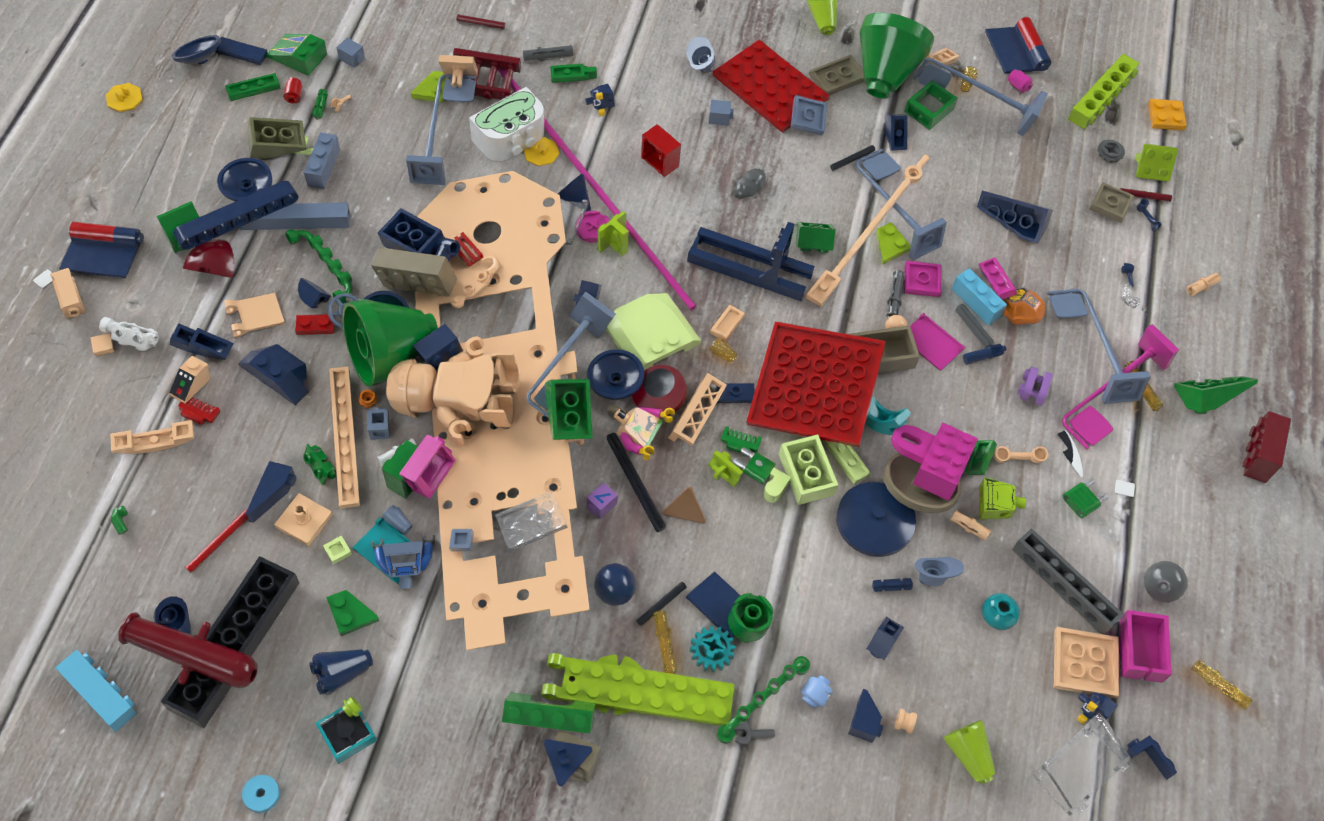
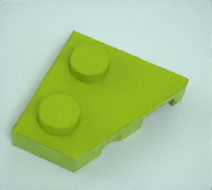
M431 72L411 91V98L435 101L438 80L444 75L443 72ZM450 78L442 79L439 102H444L443 91L445 79Z
M892 222L877 229L876 235L879 241V251H881L882 264L910 251L911 245Z

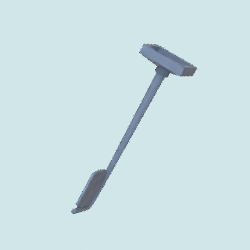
M932 58L925 59L913 77L914 80L920 77L919 83L924 86L933 80L943 88H946L952 78L951 73L1018 109L1023 114L1017 132L1021 136H1024L1038 118L1048 93L1041 91L1030 105H1023ZM927 62H933V63L936 64V65H934V64L930 63V64L927 65V67L925 66V64H926Z
M444 74L438 80L425 156L407 155L406 163L410 183L445 185L446 177L443 157H432L442 79L452 78L453 74ZM463 75L462 87H458V84L457 87H453L451 85L452 79H445L443 100L472 102L474 100L476 81L469 79H476V76Z
M880 149L857 160L855 166L888 201L891 197L859 166V163L865 160L862 166L875 180L886 178L898 172L901 167L888 153H882L884 150ZM897 203L892 206L915 230L909 254L913 260L942 247L947 224L943 218L921 227Z
M1080 289L1048 291V295H1053L1049 297V300L1058 318H1074L1088 315L1081 295L1072 293H1081L1085 298L1115 371V374L1111 375L1103 393V403L1140 401L1151 376L1148 371L1123 373L1086 292Z
M585 292L569 315L570 318L580 324L527 394L528 403L548 418L545 384L534 397L537 404L531 400L530 396L586 329L597 338H600L616 315V313L589 293Z

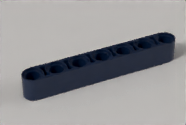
M282 181L182 224L174 230L173 234L181 248L188 250L295 203L299 196L289 181Z

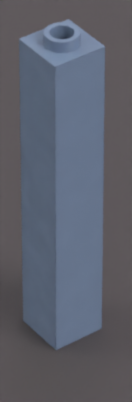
M348 202L291 204L239 228L240 230L350 228V210Z

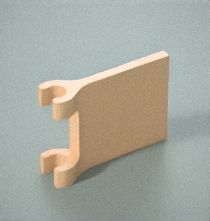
M275 293L238 301H224L226 313L232 314L238 310L242 324L235 323L231 325L234 338L241 337L251 331L285 324Z

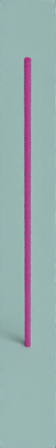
M497 70L505 79L507 71ZM512 79L510 87L514 90V92L521 90L517 83ZM544 118V129L580 174H584L585 180L613 215L620 214L621 212ZM626 219V229L629 231L630 236L690 310H694L696 308L694 302Z

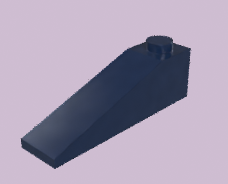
M983 190L977 208L1015 233L1016 236L1034 243H1039L1048 227L1053 212L1049 208Z

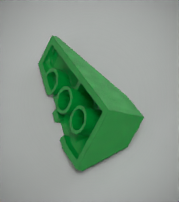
M1238 376L1222 378V380L1205 379V382L1197 383L1195 380L1174 383V388L1186 408L1195 410L1197 414H1206L1207 411L1217 409L1256 385L1258 379Z

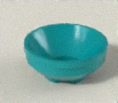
M996 593L984 601L982 615L991 627L998 630H1006L1012 628L1017 623L1020 609L1017 602L1011 596ZM1001 602L1006 603L1009 606V611L1002 612L998 604Z

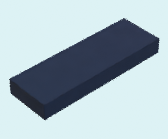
M225 37L220 38L221 43L216 50V53L258 65L263 63L268 53L267 49Z

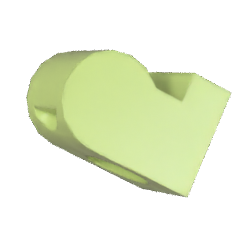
M773 468L769 475V482L765 486V500L770 503L777 502L788 487L791 477Z

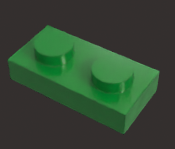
M977 440L965 469L968 476L985 475L997 446L994 440Z

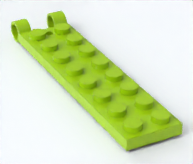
M550 653L548 656L547 666L553 669L565 670L562 687L549 683L543 684L541 692L543 698L573 703L574 700L596 703L595 706L717 726L728 724L730 721L735 685L733 683L569 658L558 653ZM574 677L575 681L571 682L569 678Z

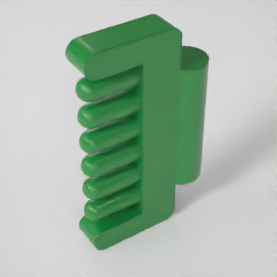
M726 426L721 442L726 443V449L741 453L742 448L745 447L756 453L762 438L758 437L756 440V436L752 438L751 435H748L746 440V433L739 432L738 434V431L735 430L733 434V429L729 431V427Z

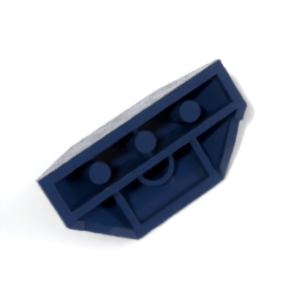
M278 344L252 350L238 363L240 367L294 405L299 403L309 393L306 363Z

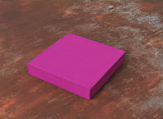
M906 261L904 293L940 297L941 264Z

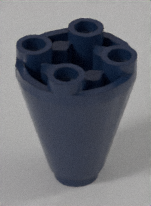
M362 649L317 653L312 657L313 662L309 663L311 673L317 676L318 682L316 686L320 695L332 694L373 666L369 650L363 651Z

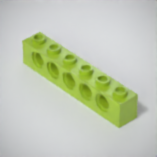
M1123 53L1072 108L1068 120L1084 130L1089 124L1092 125L1097 119V115L1101 116L1104 112L1105 106H1110L1114 100L1113 97H1118L1122 88H1126L1131 78L1134 79L1139 72L1137 68L1140 63Z

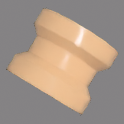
M900 708L894 729H904L907 733L912 734L917 713H907L904 709Z

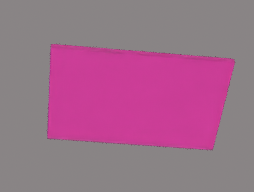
M922 313L919 319L910 326L919 354L940 371L966 348L926 316L925 313Z

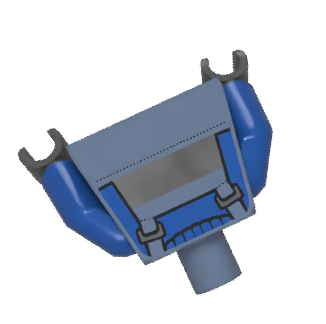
M424 534L423 541L384 544L381 538V543L375 545L371 541L377 565L384 574L390 575V577H399L400 589L413 588L412 575H420L421 571L426 570L432 558L435 535H433L432 540H427L426 534Z

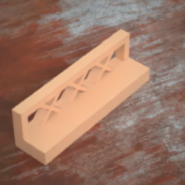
M707 373L668 438L673 442L680 438L692 446L727 385ZM711 382L720 387L718 392L711 393L709 388ZM708 398L710 407L703 408L701 399ZM700 412L702 420L694 422L693 413ZM684 428H692V438L682 433Z

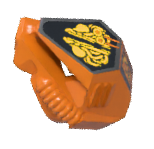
M1025 287L1017 288V294L1003 299L1007 304L1003 314L1013 324H1036L1045 315V303L1036 292L1033 293Z

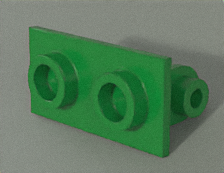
M307 444L303 459L312 469L315 478L323 486L327 478L334 479L337 476V471L330 461L323 463V461H327V456L321 447L317 445L311 447Z

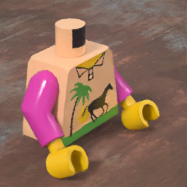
M635 407L628 413L619 409L615 413L614 419L621 423L617 434L620 436L625 449L638 455L643 454L644 460H650V454L648 453L654 455V448L650 444L663 422L661 419L664 418L668 423L672 422L673 417L667 415H675L674 409L666 408L663 412L661 409Z

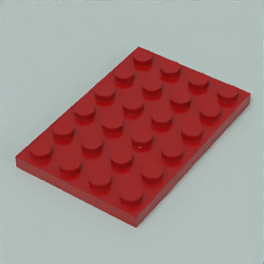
M760 39L715 69L712 75L782 133L791 128L793 102L796 95L821 102L828 101L830 96Z

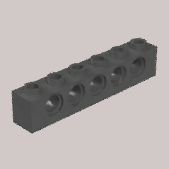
M1032 528L1013 547L1012 550L1100 634L1105 635L1124 616L1116 606Z

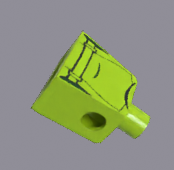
M983 478L979 485V519H1009L1014 514L1016 508L1025 509L1026 498L1015 496L1014 485L990 478Z

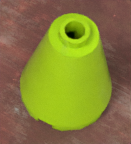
M807 0L820 33L824 35L833 34L836 30L838 0Z
M982 720L943 736L946 744L975 782L980 781L981 784H985L993 780L992 776L996 772L985 724Z

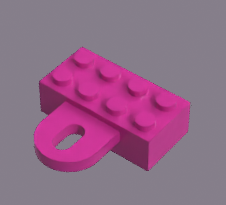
M943 422L936 436L915 426L903 425L900 428H896L891 437L892 446L897 452L922 464L913 484L948 501L961 478L978 438ZM903 438H906V439H908V440H911V441L917 443L918 445L913 444V443H911V442H909V441H907V440H905V439H903Z

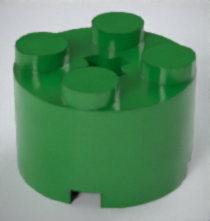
M746 593L739 596L727 619L728 626L731 632L743 643L761 639L772 623L773 607L761 595L756 596L752 595L753 593Z

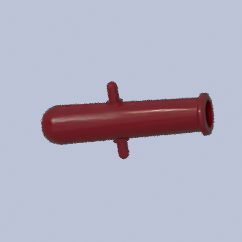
M134 612L124 619L118 632V640L122 645L132 644L181 665L183 669L178 678L180 685H184L187 682L191 671H196L229 686L244 688L254 681L258 671L256 661L248 654L207 641L206 636L211 627L209 622H204L198 635L193 636L141 618L137 612Z

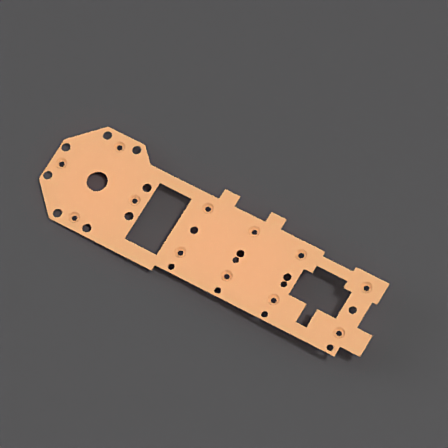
M514 171L450 182L417 216L441 229L445 238L454 239L456 236L460 237V233L464 232L480 250L483 257L494 256L499 260V268L494 273L491 282L474 298L532 288L536 329L482 339L484 345L482 349H479L483 355L492 356L496 352L514 353L519 368V387L517 393H502L499 387L491 390L492 395H511L514 415L510 428L503 429L498 427L493 430L490 428L493 422L474 421L466 417L459 418L469 422L472 429L470 432L461 431L459 433L465 442V446L461 447L454 443L449 429L438 420L436 406L432 409L434 437L439 436L442 432L447 433V438L444 439L446 442L445 446L452 450L451 454L456 459L438 486L437 491L446 621L464 618L466 650L506 644L503 620L506 617L550 610L551 617L590 610L583 556L575 557L569 513V510L577 509L569 442L576 441L579 446H582L584 439L553 440L549 418L531 406L527 401L528 392L558 354L547 263L566 243L560 195ZM503 175L511 177L507 183H501L499 179ZM464 183L466 188L463 191L457 192L454 190L457 184ZM551 198L555 200V203L551 207H545L543 205L544 200ZM495 222L501 227V235L497 240L492 243L482 244L474 239V231L480 224ZM551 235H558L560 237L559 241L554 244L549 243L547 240ZM463 240L462 242H463V243L467 246V248L474 254V256L477 257V255L473 252V250H472V249L466 244V242ZM460 246L461 252L471 261L472 259ZM458 255L452 256L449 264L457 280L451 295L437 296L435 294H422L415 291L416 309L421 310L424 314H433L438 328L441 327L439 305L451 303V299L461 294L462 287L478 272L487 270L493 265L492 261L488 260L482 263L479 260L468 267ZM513 276H521L522 282L520 284L513 285L510 283V279ZM466 342L460 343V345H461L463 351L466 353V352H467L466 349H465V344H466ZM575 351L566 352L530 397L535 404L537 403L534 397L548 380L561 379L562 375H568L569 379L576 378L575 373H578ZM515 488L519 491L516 498H509L507 496L510 489ZM503 492L506 494V498L500 501L497 499V495ZM450 501L452 502V507L444 509L443 504ZM537 503L539 516L552 513L557 561L545 563L546 576L498 584L495 555L463 561L462 551H451L449 548L452 529H472L474 532L473 543L494 540L492 511ZM521 590L529 592V597L524 601L517 598V594ZM453 603L460 605L459 610L456 612L450 610V606Z

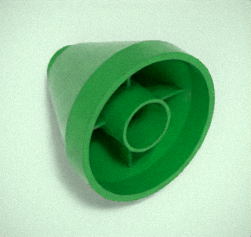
M877 12L865 16L859 34L864 82L868 85L867 93L877 98L886 99L891 92H895L930 54L935 40L932 32L917 21L897 14Z
M366 299L347 302L343 308V330L349 356L357 375L366 386L385 383L394 365L404 360L415 359L418 356L413 345L438 329L433 314H424L421 310Z

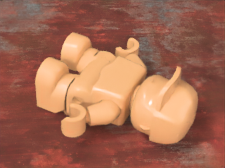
M476 336L466 342V353L462 351L451 357L448 362H441L438 373L433 366L417 363L415 359L401 361L393 366L387 377L386 394L391 407L398 413L412 416L416 419L419 418V413L429 412L436 406L438 420L449 429L454 443L457 446L463 447L465 442L459 433L461 431L470 432L472 429L469 422L459 418L466 417L474 421L493 422L496 427H511L514 415L511 395H492L491 390L499 387L502 393H517L519 387V368L514 353L496 352L492 356L483 355L479 350L484 345L480 337Z

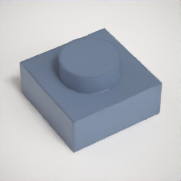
M452 529L450 550L472 551L473 530Z

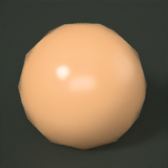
M892 315L885 322V329L908 326L907 320L900 315Z

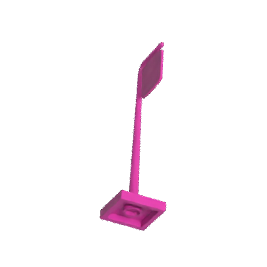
M1151 324L1146 328L1138 343V346L1145 353L1122 371L1123 373H1130L1149 358L1165 370L1170 366L1179 349ZM1108 382L1069 411L1062 419L1063 426L1087 450L1089 446L1085 442L1094 446L1113 431L1111 424L1092 406H1088L1069 421L1073 427L1072 429L1067 425L1066 419L1104 392ZM1073 430H1075L1084 439V441Z

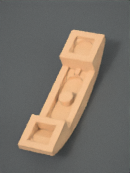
M193 421L172 423V428L133 434L131 430L110 434L112 453L138 454L177 447L194 439Z

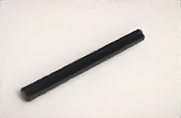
M614 432L608 434L607 441L655 531H663L666 525L617 434Z

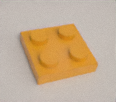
M1149 99L1148 108L1152 128L1185 130L1187 124L1182 101Z

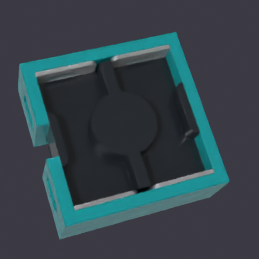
M341 707L315 723L338 764L378 741L368 722H363L365 718L362 712H359L357 717L354 715L350 717Z

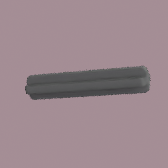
M964 304L958 305L955 311L985 348L993 346V339Z

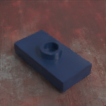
M725 383L727 386L717 403H752L755 393L754 383ZM716 386V392H718L720 387Z

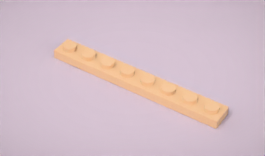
M349 366L331 368L329 373L340 509L360 506L350 370Z

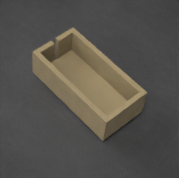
M379 247L371 264L382 285L389 289L397 288L403 291H417L422 294L430 293L437 296H450L457 280L451 265L444 256Z
M910 325L850 333V335L886 341L879 373L916 368L920 355Z

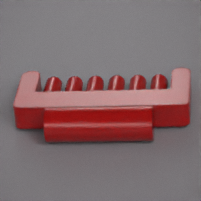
M193 397L187 403L180 402L178 405L179 409L182 410V417L200 425H203L205 421L213 423L220 414L219 407L215 408L213 406L211 408V405L207 406V403L203 404L202 401L199 402L198 399L195 400Z

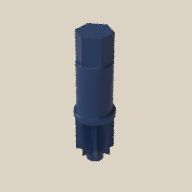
M1001 343L987 346L984 349L964 354L963 361L967 365L985 359H992L1003 355L1007 348L1005 345H1001Z

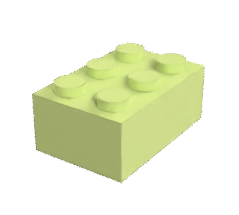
M818 435L781 444L779 457L785 473L791 477L789 483L798 505L835 496L838 483Z

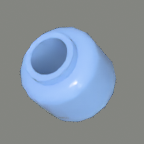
M821 675L818 678L814 676L809 677L801 689L802 700L813 708H817V706L823 707L833 693L829 686L831 682Z

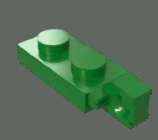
M583 64L550 66L552 83L585 81L597 78L596 66L588 67Z

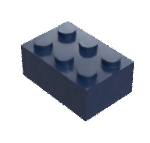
M402 208L378 232L383 246L388 249L430 255L436 254V242L440 237H444L441 229Z

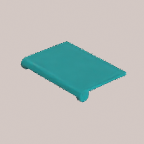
M379 517L376 520V524L352 548L383 573L376 563L371 541L375 545L381 543V538L384 544L411 541L386 523L383 518ZM385 574L396 584L400 582L399 577H390V575Z

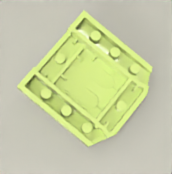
M668 293L646 294L615 309L614 313L616 315L606 328V331L619 350H625L634 354L641 361L644 370L682 349L686 352L701 344V339Z

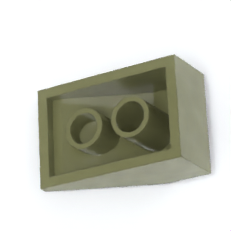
M249 117L247 138L250 158L270 159L306 150L302 120Z

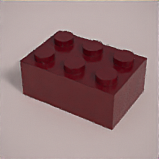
M1268 411L1264 417L1259 418L1256 426H1252L1249 432L1251 440L1246 447L1248 454L1242 465L1245 468L1243 476L1267 483L1282 467L1291 418Z

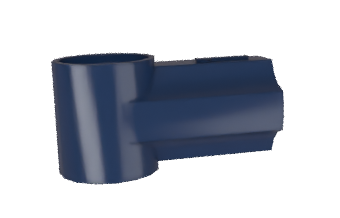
M440 237L436 242L437 252L435 255L444 256L450 262L452 256H456L460 252L459 241Z

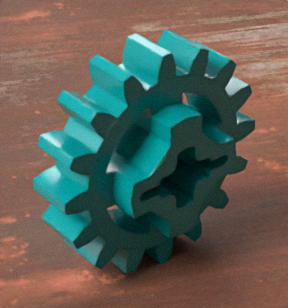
M710 626L709 631L703 627L702 634L696 632L695 638L691 639L693 646L690 647V652L694 653L691 659L698 660L697 667L704 665V671L708 667H711L712 672H715L716 667L722 671L724 664L729 666L730 659L734 658L735 654L733 651H735L736 646L731 645L734 639L733 637L727 638L728 631L721 633V627L717 631L714 630L713 626Z

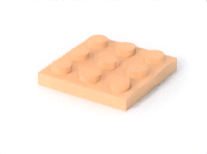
M1056 627L1054 630L1053 688L1079 693L1084 692L1091 695L1096 692L1116 699L1119 696L1118 637Z

